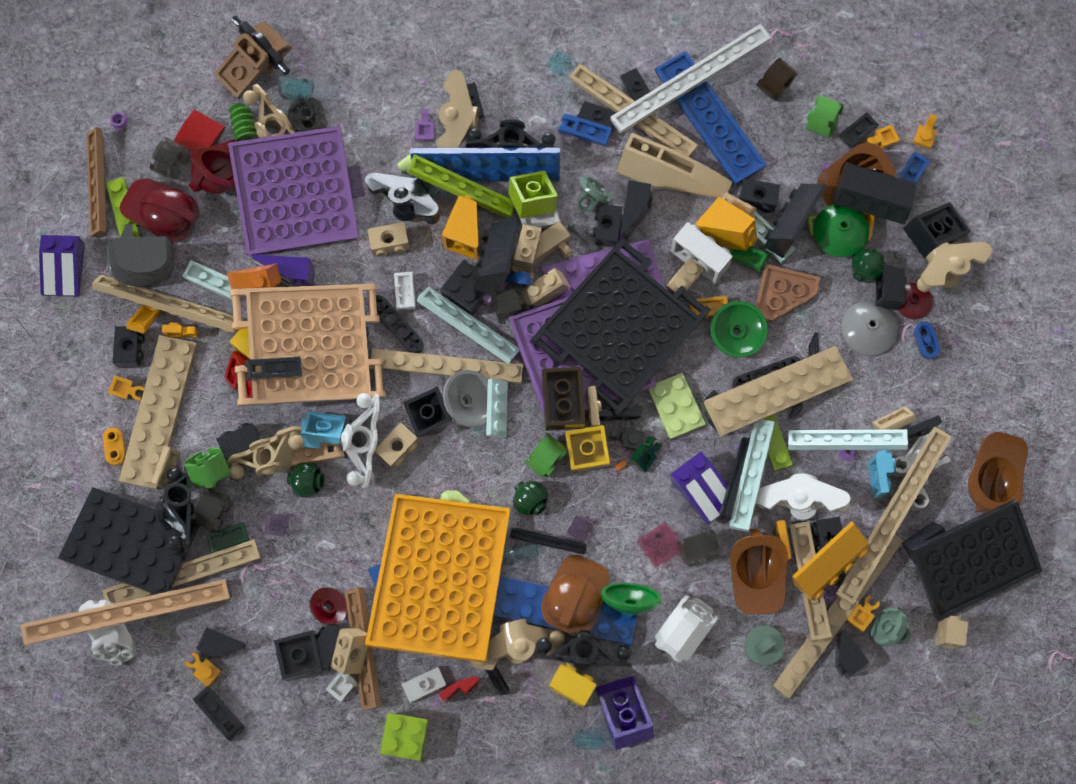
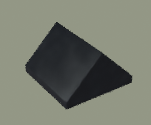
M438 386L403 402L418 438L441 433L452 422Z

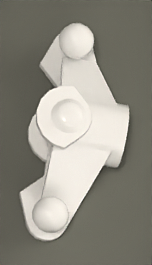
M362 393L357 397L358 406L368 409L351 425H346L341 434L340 441L343 451H346L358 471L348 473L347 482L351 486H357L361 483V487L365 489L369 485L372 472V454L378 442L376 421L379 414V394L375 393L372 398L367 393ZM367 419L365 427L360 426ZM355 432L360 433L362 437L359 447H355L352 443V435ZM357 453H362V459H361V460H360V458H359V456H358Z
M795 474L790 479L761 487L756 505L761 509L767 508L769 510L776 505L790 508L794 518L805 521L813 518L817 509L826 507L830 512L835 510L846 511L850 506V496L846 491L818 481L813 475Z

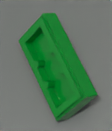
M751 246L747 251L729 250L733 256V261L761 272L769 258V254Z

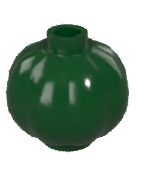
M874 248L872 250L862 249L858 251L851 261V267L854 272L852 276L860 283L862 281L875 282L882 277L883 265H886L883 261L885 257Z
M312 462L297 464L292 472L287 475V484L291 486L295 495L302 498L316 495L323 488L325 482L324 474Z
M521 481L514 487L516 491L513 496V506L518 513L526 516L533 514L537 516L546 509L548 492L544 485L537 481L526 483Z

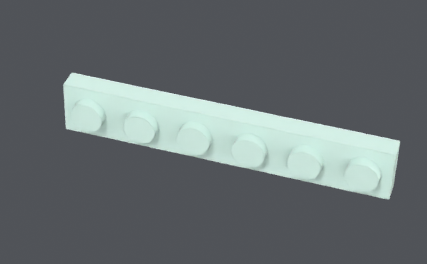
M428 287L418 296L417 302L506 363L510 364L519 354L520 350L517 346L432 288Z
M762 419L754 423L729 524L730 529L744 532L750 531L775 426L774 421Z
M788 430V450H908L907 430Z

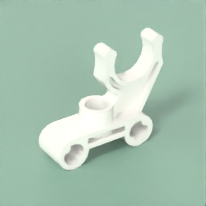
M930 433L920 436L905 457L898 456L895 458L896 464L902 465L903 470L896 467L892 474L893 476H901L904 479ZM945 456L937 461L933 470L948 464L950 458ZM928 478L923 487L928 485ZM923 487L916 497L920 499L921 503L918 505L914 501L910 510L917 512L927 506L929 498Z

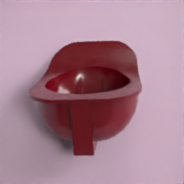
M235 139L214 146L196 148L191 152L192 180L188 186L193 192L203 190L210 194H223L236 188L228 143L235 142Z
M149 178L133 182L120 203V211L125 218L140 225L157 237H166L171 242H180L186 239L199 217V207L190 195L180 189Z

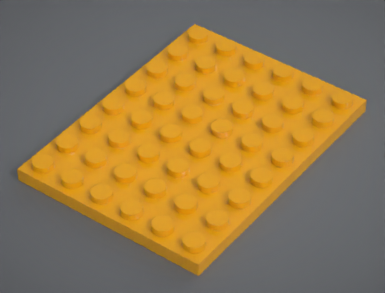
M395 494L365 646L486 663L511 509Z

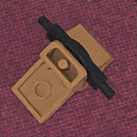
M237 15L232 17L231 21L238 27V32L241 35L233 44L234 50L213 74L236 98L241 99L243 94L263 72L270 75L274 69H280L284 75H288L290 69L283 63V58L293 47L265 21L252 27L247 21L242 22Z

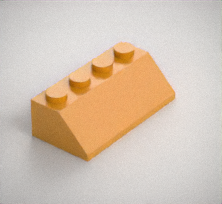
M852 521L793 575L794 585L810 601L814 598L816 600L825 593L824 589L828 585L833 586L840 579L838 576L843 571L847 573L854 566L853 562L857 558L862 559L869 552L867 550L869 548L868 541Z

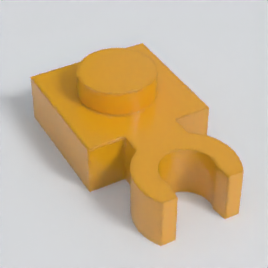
M179 323L162 325V333L166 337H198L196 327H182Z
M114 375L108 394L125 400L131 395L134 400L141 401L142 398L137 397L136 392L139 390L144 392V388L142 386L132 387L133 381Z
M871 595L864 598V606L857 604L846 620L861 632H864L875 617L871 611L877 609L880 605L879 601L874 606L869 604Z
M192 653L196 658L195 663L191 664L185 661V665L189 668H195L196 671L193 675L204 685L211 686L222 671L208 659L201 662V657L196 653Z

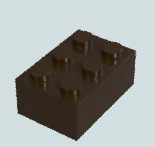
M581 366L543 368L541 376L545 431L583 429L585 427Z

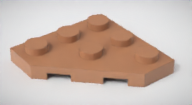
M765 264L755 306L762 312L766 322L771 323L817 295L820 277Z

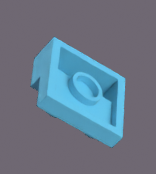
M308 412L306 419H302V432L299 434L304 440L302 447L320 448L322 442L340 444L341 434L346 424V416Z
M889 450L878 451L868 461L873 500L882 499L891 490V481L888 477L896 470V461L892 458V453H889Z

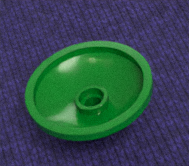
M836 204L827 206L820 211L813 224L815 242L821 250L834 257L846 258L855 255L864 248L869 238V224L863 213ZM841 224H845L847 228H842Z
M733 301L720 307L714 314L710 325V333L714 344L721 352L731 357L744 358L753 355L763 346L767 338L768 327L764 315L756 306L744 301ZM734 329H738L740 334L736 335Z
M614 583L605 586L601 591V598L608 606L629 616L652 611L661 603V595L656 590L640 584Z

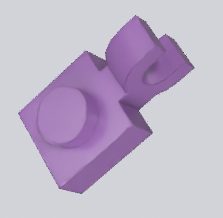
M421 109V122H415L416 142H434V122H429V109Z

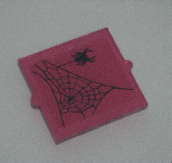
M666 522L637 540L645 552L644 555L648 556L655 568L684 549L676 538V533L671 531Z

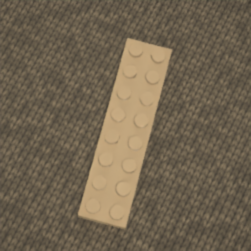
M159 335L119 482L154 490L159 489V486L151 483L164 446L170 447L198 345L196 342Z
M834 346L709 398L703 403L720 437L844 385L852 381L853 378L837 347Z

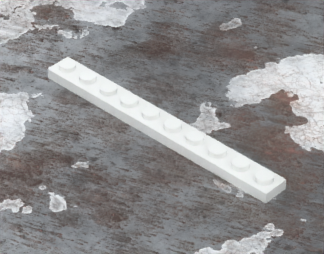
M759 24L612 115L610 120L620 134L768 43L771 40L770 35Z

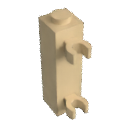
M560 221L541 233L534 266L557 250H560L565 259L572 255V250L567 245L570 242V234ZM515 250L512 254L508 274H511V271L530 273V277L534 278L535 275L531 270L514 267Z

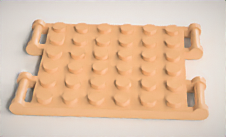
M377 284L230 290L234 318L232 329L248 328L250 359L301 357L302 377L252 381L253 398H247L245 378L247 367L245 365L236 366L235 373H237L239 393L237 406L357 399L362 393L369 394L371 398L374 393L379 394V399L385 398L386 392L383 391L382 379L383 359H368L365 324L380 322V318L377 316L375 293L377 291ZM363 291L368 292L370 316H365ZM241 296H246L247 321H242ZM261 366L255 367L256 373L261 372ZM369 366H374L376 391H371Z

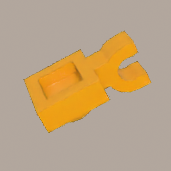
M930 114L925 126L920 125L918 127L913 144L930 150L937 133L936 130L932 129L937 115Z
M889 125L874 132L875 136L867 138L866 143H874L884 149L898 144L900 139L893 125Z

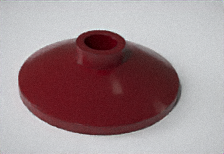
M907 283L905 285L906 302L897 310L906 318L920 319L931 310L932 296L929 291H920L917 288V283ZM912 297H917L918 301H913Z
M324 587L312 594L309 607L316 620L326 625H335L346 617V600L339 591Z

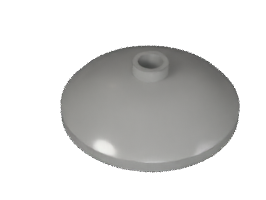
M862 301L851 306L844 314L841 321V334L845 343L856 353L865 356H876L892 347L898 335V323L890 309L875 306V301ZM869 322H873L875 327H871Z
M462 370L453 374L447 380L443 390V401L447 412L454 421L466 427H477L487 422L488 380L486 377L476 371Z

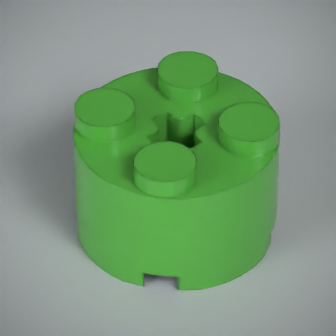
M819 95L815 102V109H811L807 116L809 121L806 129L829 139L839 123V115L843 113L844 104Z
M547 433L545 438L540 441L530 454L529 460L526 459L524 464L540 477L545 476L547 478L555 468L552 464L555 461L559 463L567 453L566 447Z
M219 447L207 449L208 453L204 454L200 451L186 459V464L184 465L194 488L201 486L211 488L217 484L216 481L231 475L228 464Z

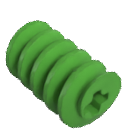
M241 103L230 106L228 111L235 142L257 139L258 135L254 127L255 122L253 121L252 109Z

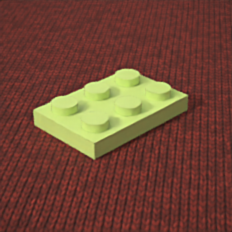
M683 373L655 383L656 387L648 389L670 440L706 425Z

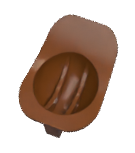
M863 143L851 149L819 175L817 184L826 185L821 196L827 206L834 204L832 193L846 162L891 176H895V169L880 146L874 143Z
M993 432L982 441L975 465L968 479V493L971 500L976 504L975 511L986 513L1014 499L1018 501L1020 506L1023 497L1024 471L1028 456V446L1024 439L1003 432Z
M759 528L750 529L749 536L738 540L730 553L734 600L738 608L743 613L749 615L776 613L782 608L785 601L788 560L786 546L782 540L775 536L762 535Z
M571 555L565 558L543 597L541 612L544 620L549 625L569 634L579 632L580 630H590L597 621L603 602L601 591L609 583L607 569L582 556Z

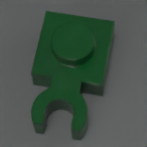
M652 436L647 438L646 446L640 445L630 459L640 471L645 473L656 459L654 452L660 450L662 446L658 442H655L653 445L656 438Z

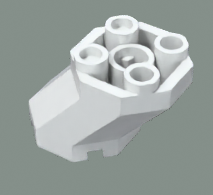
M687 595L679 602L655 636L657 640L655 643L656 647L666 651L679 663L690 659L718 620L717 616H712L714 611L710 606L699 598L694 597L693 600H689L690 596Z
M99 600V604H93L94 601H87L79 607V611L114 603ZM124 624L88 631L92 640L93 658L102 659L110 662L112 665L119 666L136 655L135 644Z

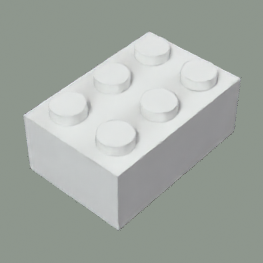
M688 222L674 237L671 252L682 261L686 262L690 257L702 266L704 271L701 275L714 285L728 270L733 257L728 249L725 247L721 248L712 237L705 236L701 233L699 227Z

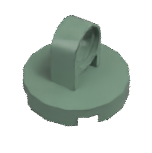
M584 175L579 181L584 189L578 198V206L581 211L589 212L594 209L599 201L609 204L613 199L610 191L606 193L603 189L604 186L590 176L587 178ZM583 199H590L591 204L584 207L581 205Z
M890 607L884 609V614L881 617L877 616L871 627V636L874 637V641L884 647L908 643L911 639V633L907 627L906 615L897 608Z
M767 625L758 626L752 629L745 638V653L755 664L762 666L772 665L783 656L785 649L784 639L775 628Z

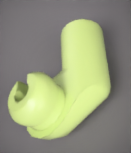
M457 490L445 491L440 497L441 500L470 503Z

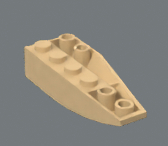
M631 133L616 173L637 182L650 183L651 187L716 198H722L724 193H728L732 185V181L707 166L634 133Z

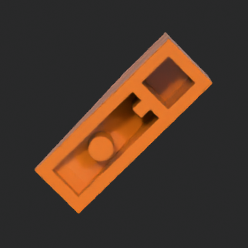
M277 263L226 273L231 290L272 288L282 282Z

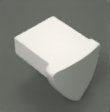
M337 672V676L327 686L326 690L342 702L351 690L358 686V683L349 674L343 675Z

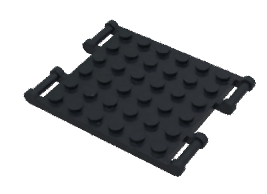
M624 237L530 340L531 344L537 345L550 356L557 366H560L569 356L596 378L597 381L592 386H596L597 397L608 405L616 416L622 413L626 406L711 311L708 306L705 307L685 291L686 288L681 285L672 295L649 276L645 270L653 261L650 258H645L628 244V240ZM624 249L633 258L640 262V267L637 266L633 261H631L627 256H625L620 250ZM681 296L691 306L698 310L700 314H695L685 304L678 300V298ZM545 335L563 351L562 354L559 355L541 340V337ZM603 384L622 400L620 405L600 390L599 387Z

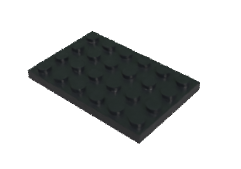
M92 487L58 559L156 595L171 591L188 552H184V547L178 550L168 548L167 539L171 535L179 534L164 517L162 522L158 521V514L155 509ZM191 522L189 549L199 529L197 524Z
M1015 499L909 548L932 612L938 621L1043 571L1021 508Z

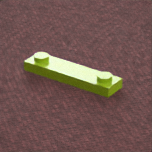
M775 414L764 418V420L775 422L768 451V458L773 472L792 467L793 464Z

